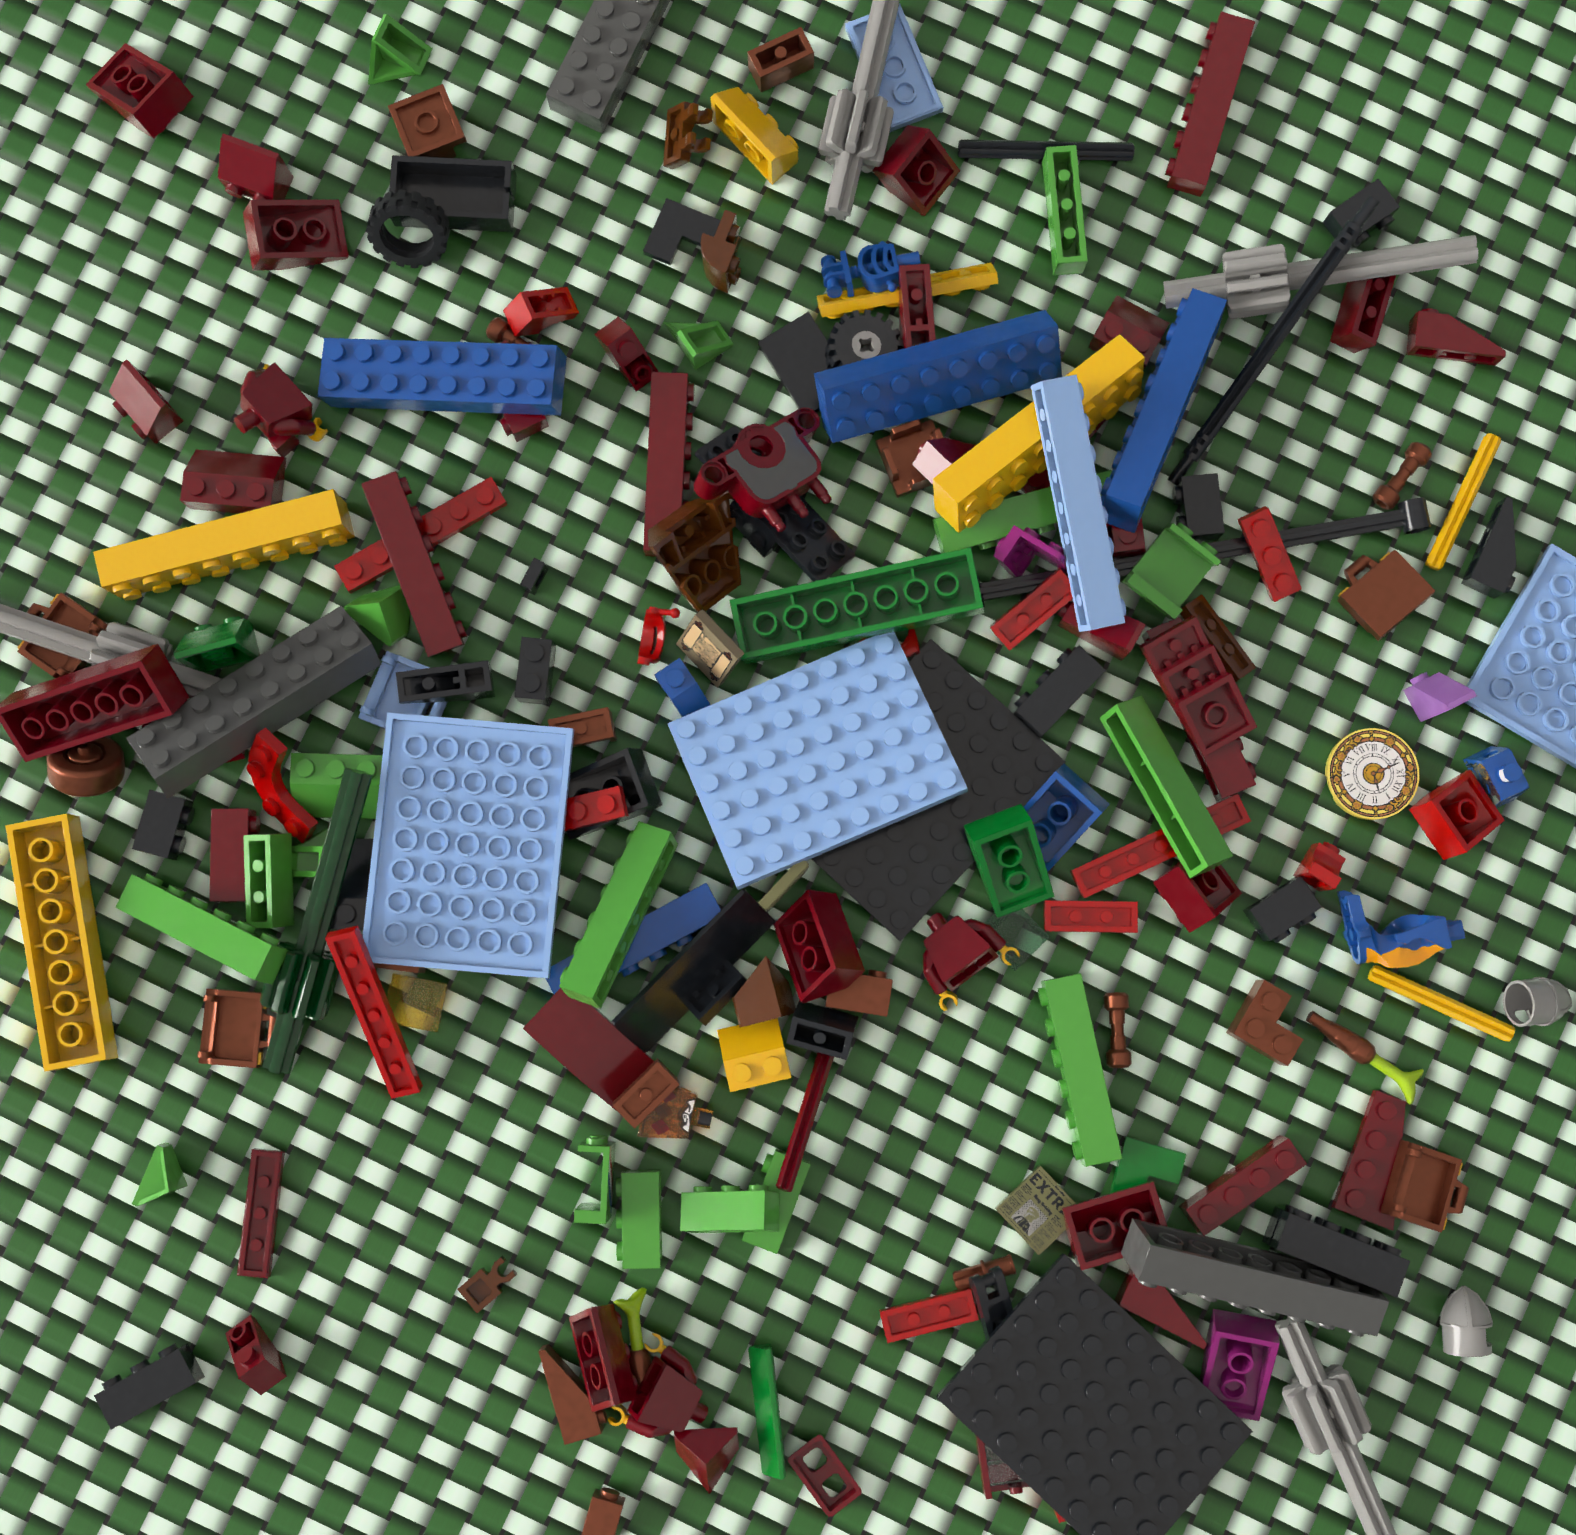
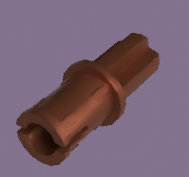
M1011 1254L987 1262L980 1260L978 1265L954 1271L953 1280L956 1288L961 1290L970 1287L969 1277L976 1274L980 1276L985 1275L990 1268L995 1266L1001 1268L1004 1277L1016 1274Z

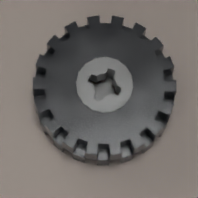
M866 309L863 315L859 314V310L852 311L850 317L845 314L841 317L839 323H835L827 340L824 355L827 356L825 361L827 368L831 366L835 368L901 350L904 345L903 340H898L901 334L899 329L892 330L894 322L890 319L884 322L881 320L884 314L877 312L876 317L871 316V310Z

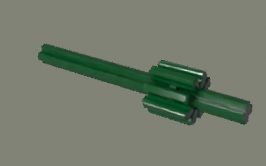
M345 768L297 943L279 942L278 945L289 951L286 953L285 960L273 985L264 983L260 997L261 1005L271 1008L272 1012L277 1013L263 1063V1068L269 1069V1072L291 1073L305 1018L314 1021L323 1020L329 1011L339 971L332 954H330V951L325 950L327 943L325 937L330 932L373 776L365 771Z

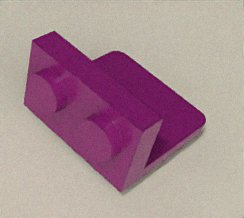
M1014 525L1008 535L998 542L995 554L993 555L1013 577L1022 576L1035 555L1057 568L1061 567L1067 573L1066 557L1064 556L1063 548L1054 542H1050L1047 545L1040 540L1041 536L1028 527L1023 531Z

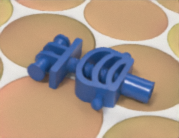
M881 241L879 244L868 245L862 248L858 255V265H854V267L848 265L845 250L840 251L841 262H836V258L832 255L824 256L821 259V266L823 267L821 273L824 286L827 288V295L830 298L840 297L844 287L847 289L848 297H853L852 278L858 279L859 277L862 285L870 292L878 293L886 290L894 292L899 287V265L921 264L918 251L896 255L894 244H887L885 241Z

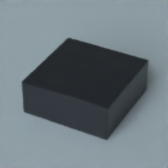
M536 558L533 559L520 583L525 591L533 595L536 594L548 571L546 564Z

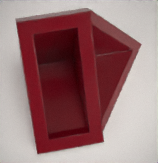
M737 1427L688 1429L682 1432L674 1431L676 1452L710 1494L739 1449Z

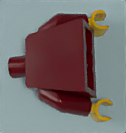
M276 363L271 365L265 364L263 369L252 370L246 374L240 389V406L244 412L234 417V422L242 433H247L257 426L266 437H273L275 435H307L315 442L321 441L328 433L327 429L319 427L322 424L320 418L317 417L313 421L310 420L312 419L313 404Z
M936 913L927 920V925L933 933L924 940L927 950L923 953V974L936 995L939 994V1006L943 1011L948 1010L943 1003V999L950 997L957 1006L958 998L952 991L998 958L997 951L1000 952L1001 961L1006 965H1011L1005 959L1007 951L1012 950L1020 957L1019 951L1014 947L1006 946V940L987 923L972 918L964 921L960 916H955L950 921H947L942 913Z
M652 1333V1335L659 1339V1347L651 1349L647 1344L644 1343L649 1352H658L661 1356L660 1358L655 1356L638 1388V1399L631 1401L628 1409L622 1404L611 1407L614 1410L620 1411L622 1415L621 1420L608 1417L610 1425L619 1426L622 1423L626 1424V1429L647 1438L669 1435L672 1430L682 1432L685 1430L689 1420L700 1424L706 1419L708 1414V1407L699 1402L703 1391L696 1386L698 1377L690 1361L672 1346L666 1347L663 1338L656 1333Z

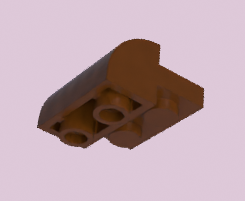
M728 210L724 211L714 237L702 233L701 252L705 275L715 288L728 293L731 284H737L741 274V268L739 267L741 258L737 254L741 242V237L738 236L740 226L737 225L736 213Z

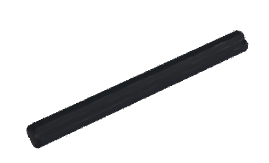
M959 140L958 157L1043 159L1046 147L1076 145L1078 160L1131 161L1134 157L1135 148L1133 143Z

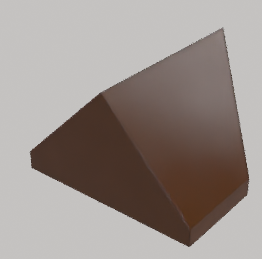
M767 956L761 961L737 994L732 997L739 1027L793 1014L796 1009L789 982Z

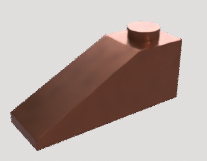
M549 1344L543 1345L539 1350V1355L564 1445L602 1434L604 1423H607L605 1409L592 1413L585 1384Z

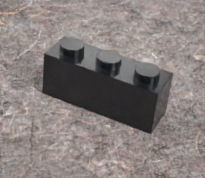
M1080 645L1074 651L1068 647L1056 660L1060 665L1052 673L1047 669L1035 681L1039 687L1032 694L1026 691L1014 703L1018 709L1013 714L1039 738L1106 671Z
M174 1343L158 1352L160 1359L150 1364L148 1359H145L130 1368L132 1374L122 1379L120 1374L102 1383L104 1390L94 1395L111 1430L205 1377L188 1343L180 1348Z

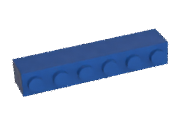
M707 883L644 916L618 974L622 973L623 977H626L640 969L638 963L649 958L651 962H654L667 954L665 950L667 947L676 943L679 948L689 943L694 938L692 934L704 928L721 911ZM574 954L551 966L550 979H545L553 994L560 989L561 974L566 967H569Z

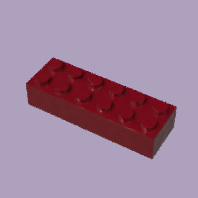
M155 644L11 693L0 703V723L24 761L28 762L171 716L186 702L189 695L159 644Z

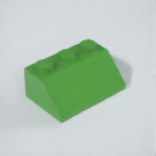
M291 753L290 789L292 797L314 818H331L345 768L365 771L373 776L361 819H376L383 755Z

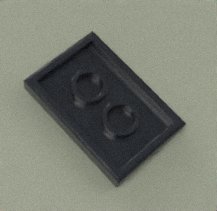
M809 311L760 340L758 346L797 408L805 407L818 412L820 406L814 373L832 369V366L828 368L826 366L827 356L824 355L827 340Z

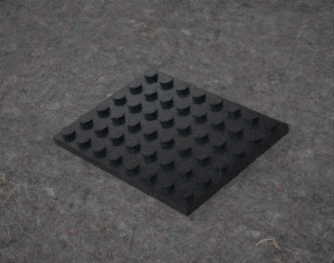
M932 639L925 644L919 654L910 660L909 664L966 783L968 792L812 858L825 873L899 941L910 932L975 861L963 825L1022 804L1024 807L1052 774L1066 763L1065 760Z
M1064 1253L1058 1257L936 1396L943 1405L1080 1535H1165L1253 1432Z

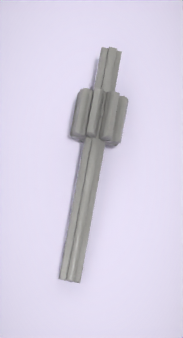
M900 0L872 1L852 92L848 89L838 90L837 96L834 95L829 100L818 151L821 155L826 156L825 162L834 166L824 213L827 216H834L837 220H846L847 216H851L861 170L864 173L873 172L874 167H879L883 163L894 111L891 107H887L888 101L882 96H878Z
M1476 235L1346 254L1324 285L1474 264L1478 260ZM1283 244L1228 251L1223 253L1222 256L1223 273L1164 281L1166 309L1179 307L1182 298L1188 299L1192 288L1226 299L1230 319L1284 312L1291 302L1290 290L1301 288L1321 258L1288 263Z
M0 604V633L91 663V666L155 644H159L168 661L173 655V645L169 644L167 639L118 622L109 623L106 631L102 630L98 636ZM169 661L189 697L197 695L222 679Z
M1289 1317L1286 1320H1279L1275 1324V1328L1296 1373V1376L1290 1379L1292 1384L1283 1387L1282 1396L1304 1446L1310 1450V1453L1321 1455L1329 1449L1366 1535H1397L1357 1443L1363 1440L1361 1434L1369 1433L1372 1424L1349 1372L1343 1369L1342 1365L1332 1364L1324 1369L1305 1324L1296 1322Z

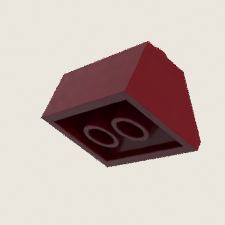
M196 449L183 471L180 501L188 508L194 510L243 513L281 503L287 458Z
M807 890L773 924L801 1003L846 989L865 972L836 893Z
M1154 1181L1062 1208L1076 1265L1081 1271L1123 1258L1121 1251L1132 1218L1168 1227Z
M614 1304L591 1307L569 1317L592 1413L638 1399L637 1379L631 1373L629 1365L630 1351L628 1345L623 1341L621 1334L622 1319L619 1312L615 1310Z

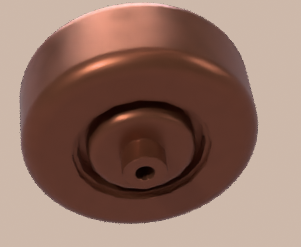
M102 737L49 754L46 758L49 782L56 790L71 796L91 797L107 793L116 788L122 782L125 775L124 752L117 742L108 737Z

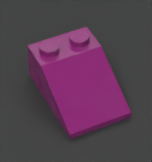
M1213 1308L1206 1337L1207 1345L1204 1350L1200 1382L1237 1417L1259 1421L1280 1344L1279 1335L1275 1328L1277 1322L1276 1320Z

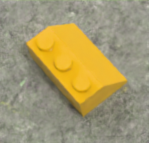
M739 87L717 92L710 97L713 123L772 185L798 163L799 147L796 141L788 134L784 136L778 129L779 126L776 120L768 113L765 115L758 108V102L750 93L747 92L745 94Z

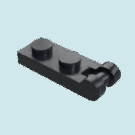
M999 1266L990 1268L985 1275L980 1276L976 1274L969 1277V1284L975 1296L986 1339L1013 1310L1006 1280ZM993 1285L995 1291L987 1294L986 1288Z

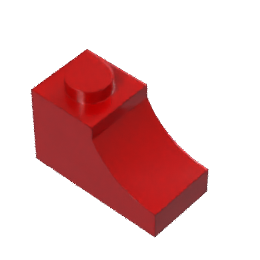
M568 287L520 292L503 310L515 337L539 334L543 329L565 320L574 319L579 314Z
M1328 842L1312 844L1293 876H1302L1306 884L1319 892L1336 889L1342 879L1339 877L1346 858L1339 855L1340 850Z

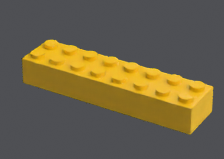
M1120 334L1066 375L1077 374L1078 382L1083 387L1084 397L1082 404L1084 413L1087 414L1090 422L1088 435L1095 430L1096 425L1101 421L1112 418L1124 403L1134 401L1142 390L1145 357ZM1034 401L933 478L935 510L958 533L966 527H973L989 509H996L1003 502L1004 497L1012 491L1020 490L1031 476L1036 472L1039 474L1047 468Z
M334 489L94 551L93 554L101 587L124 600H135L141 598L142 593L153 590L154 593H161L170 590L171 585L179 583L183 585L196 584L201 581L200 578L210 575L212 577L226 576L230 574L232 569L240 567L243 570L253 569L260 565L259 562L271 560V562L284 561L289 558L290 554L300 552V554H310L318 551L320 546L328 544L331 547L341 546L348 542L347 539L355 538L347 503Z
M66 813L5 825L44 1072L118 1058L80 816Z

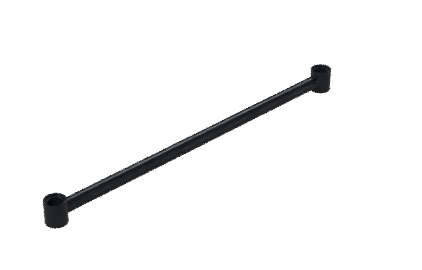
M1421 497L1398 503L1399 510L1280 530L1278 532L1285 548L1401 527L1404 534L1419 533L1432 527L1426 499ZM1245 537L1207 543L1217 551L1215 556L1218 559L1252 554ZM1143 555L1113 560L1114 567L1117 568L1120 577L1127 576ZM1056 570L980 583V578L977 576L983 607H985L984 601L1030 593Z

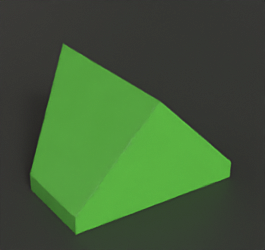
M384 14L371 40L368 85L421 75L432 48L388 14Z
M718 320L708 323L663 322L695 370L734 345Z
M400 585L361 595L344 606L345 611L351 618L389 647L406 637L409 632L410 609Z
M329 827L315 834L305 843L292 846L293 877L315 878Z
M163 1143L156 1146L132 1205L140 1206L188 1186L171 1144Z

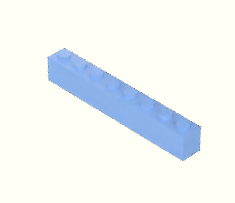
M1077 374L1040 381L1032 385L1031 390L1063 552L1066 557L1065 562L1079 632L1125 623L1126 606L1123 599L1120 598L1118 588L1120 575L1117 568L1114 567L1112 557L1114 544L1112 539L1108 537L1106 527L1108 514L1106 508L1102 506L1100 496L1102 483L1100 477L1096 475L1094 465L1096 452L1093 445L1090 444L1088 435L1090 422L1083 409V387L1078 382Z

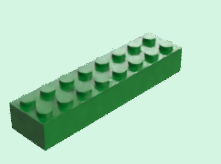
M971 547L729 600L738 647L744 652L741 660L745 664L984 613Z

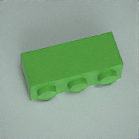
M291 833L244 835L246 923L256 928L293 926Z
M775 1149L773 1155L767 1153L761 1169L762 1172L766 1173L762 1185H767L768 1191L780 1193L779 1232H744L742 1241L775 1254L779 1251L811 1165L810 1161L802 1159L793 1190L791 1192L781 1191L776 1188V1183L786 1152Z
M661 1169L623 1170L621 1178H616V1197L622 1198V1210H616V1228L622 1229V1241H617L616 1246L617 1261H622V1269L661 1268Z
M726 1185L721 1186L720 1192H712V1187L695 1186L693 1187V1192H681L680 1231L691 1233L779 1232L780 1193L768 1191L767 1185H749V1191H740V1186Z

